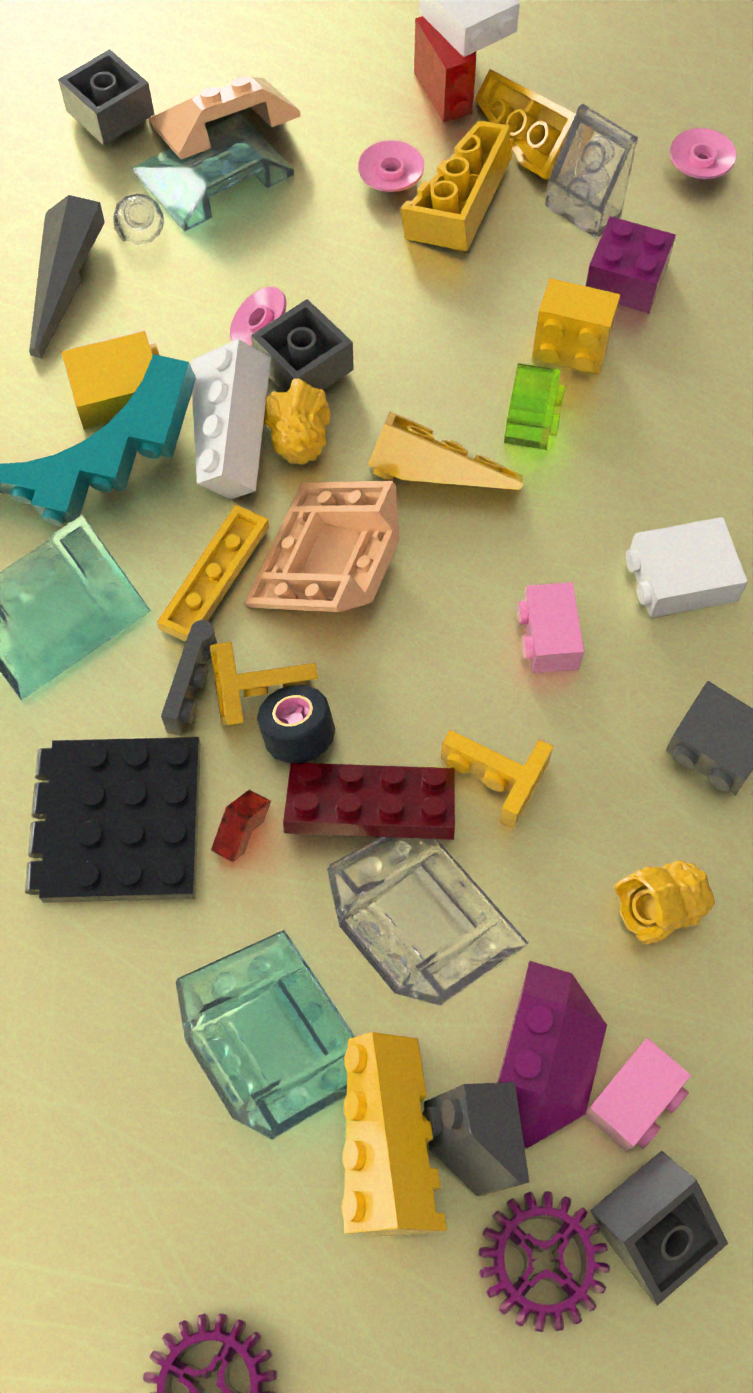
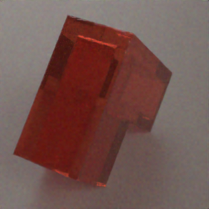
M249 789L226 806L211 851L231 862L236 861L246 851L252 831L264 822L271 800Z

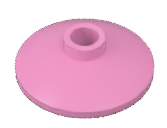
M695 128L680 133L673 140L670 148V157L675 167L682 173L698 179H714L725 175L734 166L737 155L736 148L728 137L718 131L706 128Z
M382 141L371 145L361 154L358 170L362 180L370 187L385 192H398L412 187L420 180L424 172V161L420 152L407 143L401 141Z
M265 287L249 296L239 307L230 327L231 340L240 339L252 346V334L285 314L287 302L283 292L276 287Z

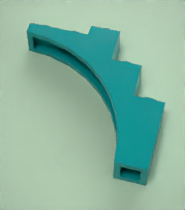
M153 354L142 382L128 403L107 425L83 442L55 455L28 462L0 464V493L8 494L18 502L31 504L41 515V519L49 524L63 526L64 522L77 525L89 485L96 490L107 493L111 492L112 489L126 490L137 451L142 456L151 459H159L160 456L173 458L196 381V376L190 363Z

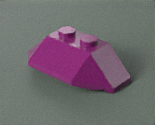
M529 961L497 1079V1083L515 1082L525 1149L535 1145L586 1114L607 1028L606 1022L572 973L533 961Z

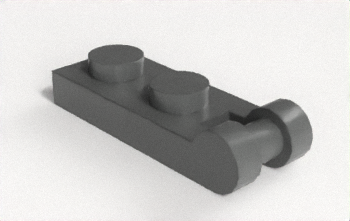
M207 620L196 621L190 628L161 714L167 733L182 736L186 723L191 724L194 720L197 708V701L194 698L198 687L203 688L207 680L208 665H206L207 659L211 658L210 645L217 644L214 627Z

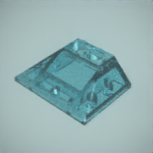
M241 113L207 129L211 149L180 159L169 148L132 167L133 174L184 232L212 218L209 197L253 174L267 189L294 175V169Z
M83 514L50 535L48 541L0 572V673L20 700L29 696L151 611Z
M285 930L177 979L175 983L185 1041L233 1119L273 1140L346 1098L347 1070L344 1058L348 1047V1039L355 1036Z

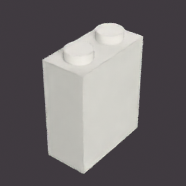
M419 0V13L463 57H466L517 32L520 3L517 0Z
M723 517L635 533L630 549L626 551L627 567L630 572H635L638 581L637 595L641 605H646L650 618L737 602L748 583Z

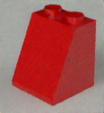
M423 16L415 18L414 74L443 122L472 114L476 52L463 57Z

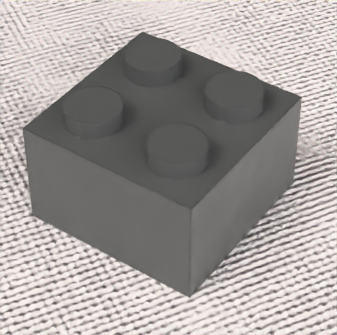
M111 49L58 79L66 112L103 145L155 115L149 82Z
M308 299L251 335L252 347L271 357L269 378L283 392H287L290 389L293 379H300L314 388L325 390L354 370L353 342Z

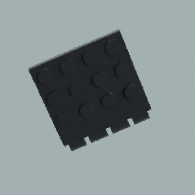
M199 737L52 740V748L38 749L35 778L49 782L34 784L31 816L36 819H46V821H34L30 825L28 856L31 858H42V861H30L27 863L25 893L39 895L43 903L195 899L201 749Z

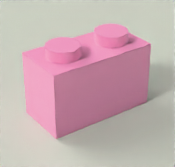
M573 582L526 586L524 600L517 603V615L519 624H525L527 635L522 637V651L524 659H530L532 673L579 670L584 655V647Z
M646 1038L590 1105L585 1116L625 1152L631 1150L636 1144L644 1149L661 1128L654 1121L662 1111L667 1109L672 1114L689 1092L682 1086L691 1075L649 1038Z

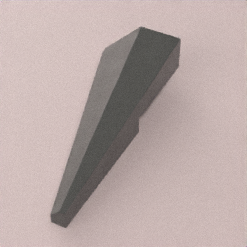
M67 195L46 211L29 347L31 356L42 358L82 282L79 271L105 223L101 204L98 201Z

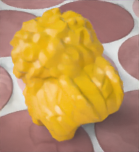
M293 379L291 387L287 392L279 393L272 391L265 398L264 424L271 429L272 446L275 448V452L290 464H307L309 460H316V456L322 453L321 448L326 445L325 428L329 424L331 414L323 389L314 388L300 379Z
M682 860L674 861L672 864L666 863L663 867L639 869L634 874L623 878L614 887L621 900L620 914L625 921L627 929L637 934L636 937L639 941L647 945L666 939L675 929L687 928L689 925L693 927L698 925L701 918L707 915L715 905L714 894L709 886L707 874L695 864L686 863Z

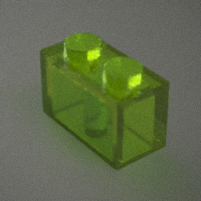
M518 363L506 422L504 443L547 450L549 435L557 437L560 414H554L553 412L554 407L562 408L565 385H558L560 369Z

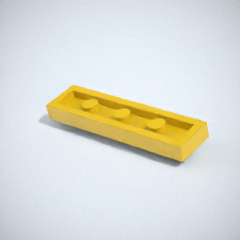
M235 504L158 619L157 625L159 630L186 642L190 628L196 621H208L268 530L269 521L267 518Z

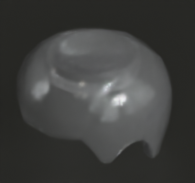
M133 194L125 196L116 204L113 214L114 230L117 231L122 241H128L137 245L151 243L160 235L163 229L164 215L159 205L147 195Z

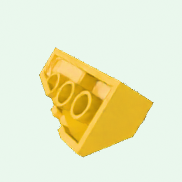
M489 69L474 99L490 122L510 125L511 148L517 156L516 159L521 166L545 180L550 179L579 161L598 128L577 114L492 69Z
M391 411L388 414L368 462V466L374 468L373 472L376 475L387 480H393L396 477L409 481L520 490L523 485V476L482 455L476 454L473 459L467 456L468 451L462 447L463 445L453 440H442L439 442L434 439L435 437L432 435L433 430Z

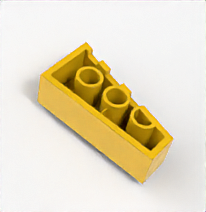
M478 121L455 146L454 155L448 160L444 159L437 166V174L430 182L424 181L417 189L418 195L412 202L407 200L400 208L406 240L468 251L512 158L510 125Z
M370 1032L348 1039V1047L344 1058L347 1070V1096L343 1107L346 1117V1145L343 1150L345 1195L342 1200L344 1234L399 1236L447 1231L445 1213L436 1212L433 1191L441 1189L438 1168H430L427 1143L433 1140L431 1121H427L421 1111L420 1103L423 1102L427 1094L418 1038Z

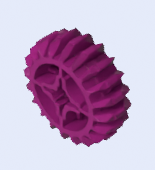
M545 1191L543 1193L541 1206H537L533 1193L527 1192L524 1194L525 1210H522L518 1202L512 1198L506 1203L507 1209L512 1216L510 1219L500 1211H496L492 1215L494 1222L501 1227L500 1232L492 1228H485L482 1235L495 1244L494 1248L482 1247L478 1250L479 1257L493 1260V1266L479 1270L481 1278L495 1275L498 1284L490 1287L486 1294L489 1298H492L501 1292L504 1293L507 1298L498 1308L502 1315L507 1314L514 1305L519 1308L515 1317L516 1325L524 1326L529 1313L534 1314L533 1326L535 1331H544L546 1316H550L555 1331H562L564 1329L563 1312H566L573 1324H579L582 1322V1318L576 1307L578 1303L588 1311H594L597 1307L594 1300L586 1293L588 1290L602 1294L606 1290V1286L602 1282L593 1279L594 1273H608L610 1266L604 1262H595L594 1254L604 1253L608 1250L606 1243H598L593 1246L589 1237L600 1231L597 1223L588 1226L585 1230L579 1224L588 1213L585 1208L582 1207L577 1210L572 1217L567 1214L571 1206V1199L569 1197H563L556 1209L552 1208V1192ZM531 1219H547L558 1223L561 1227L549 1240L541 1241L534 1238L530 1233L526 1234L518 1225ZM572 1237L578 1246L581 1257V1272L578 1282L572 1278L573 1274L566 1268L563 1261V1252ZM508 1238L516 1244V1248L524 1259V1269L514 1285H512L507 1275L504 1261ZM558 1241V1245L551 1252L554 1255V1259L550 1261L555 1263L553 1269L555 1272L545 1269L534 1274L528 1281L529 1275L535 1269L532 1262L537 1260L532 1258V1249L542 1252L553 1247ZM540 1280H548L568 1294L565 1299L552 1305L538 1304L524 1297Z
M200 1314L197 1320L198 1332L194 1333L191 1324L187 1320H183L179 1323V1331L183 1340L179 1342L171 1333H166L162 1337L170 1353L168 1356L160 1351H153L151 1353L150 1359L162 1366L160 1373L154 1371L145 1372L143 1381L157 1383V1392L153 1393H172V1379L175 1376L179 1379V1382L188 1388L190 1393H204L205 1389L199 1385L200 1381L191 1376L195 1378L202 1376L209 1378L211 1377V1372L218 1371L217 1375L219 1377L216 1385L222 1390V1393H241L232 1386L229 1379V1372L233 1363L232 1359L236 1351L247 1366L250 1376V1393H275L273 1391H263V1382L277 1379L278 1374L276 1370L262 1373L260 1363L268 1361L272 1357V1352L270 1349L263 1350L257 1355L253 1352L252 1348L261 1340L259 1332L252 1333L246 1341L241 1339L246 1327L245 1321L237 1320L230 1333L226 1331L228 1316L226 1314H219L216 1319L215 1329L210 1330L208 1315ZM210 1340L223 1343L218 1355H215L209 1366L204 1369L181 1361V1358L187 1351L197 1344Z

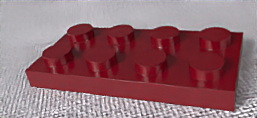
M291 763L283 819L284 833L454 840L455 768Z

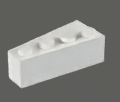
M240 339L191 360V367L196 376L192 397L197 484L230 500L256 492L266 406L265 398L267 397L271 357Z

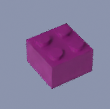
M610 216L590 262L585 286L620 294L618 305L650 313L669 264L676 234Z

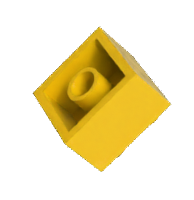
M549 278L538 312L532 358L600 375L611 338L620 294Z

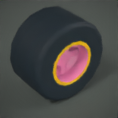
M306 685L284 687L269 695L259 707L257 715L259 728L267 751L275 759L286 763L307 762L326 752L334 740L335 726L327 698L318 689Z

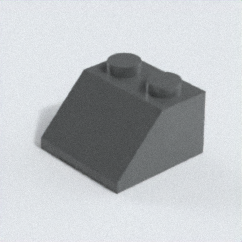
M707 681L673 734L666 751L681 766L693 768L706 776L715 788L729 791L736 796L753 771V708Z
M515 1082L463 1084L424 1102L422 1114L426 1117L427 1121H431L433 1140L428 1142L429 1150L477 1196L487 1195L529 1183Z
M660 1151L590 1210L607 1242L657 1306L728 1245L698 1181L663 1151Z

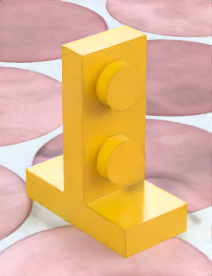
M232 642L210 645L221 725L244 723L239 690L244 691V697L268 694L267 686L283 684V688L291 685L307 686L306 680L318 679L316 663L236 674Z
M449 730L442 742L441 759L445 761L448 767L455 768V771L465 774L469 772L481 778L482 782L494 791L503 792L505 790L509 792L502 806L499 822L514 829L549 764L554 746L539 739L525 766L469 738Z

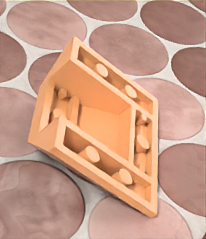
M239 77L232 80L230 85L222 88H207L201 91L199 96L190 98L148 119L153 129L180 159H184L211 149L205 125L206 122L249 107L271 127L301 117L300 110L265 78Z
M394 482L301 483L244 604L248 608L342 612L372 603L400 540L397 493Z

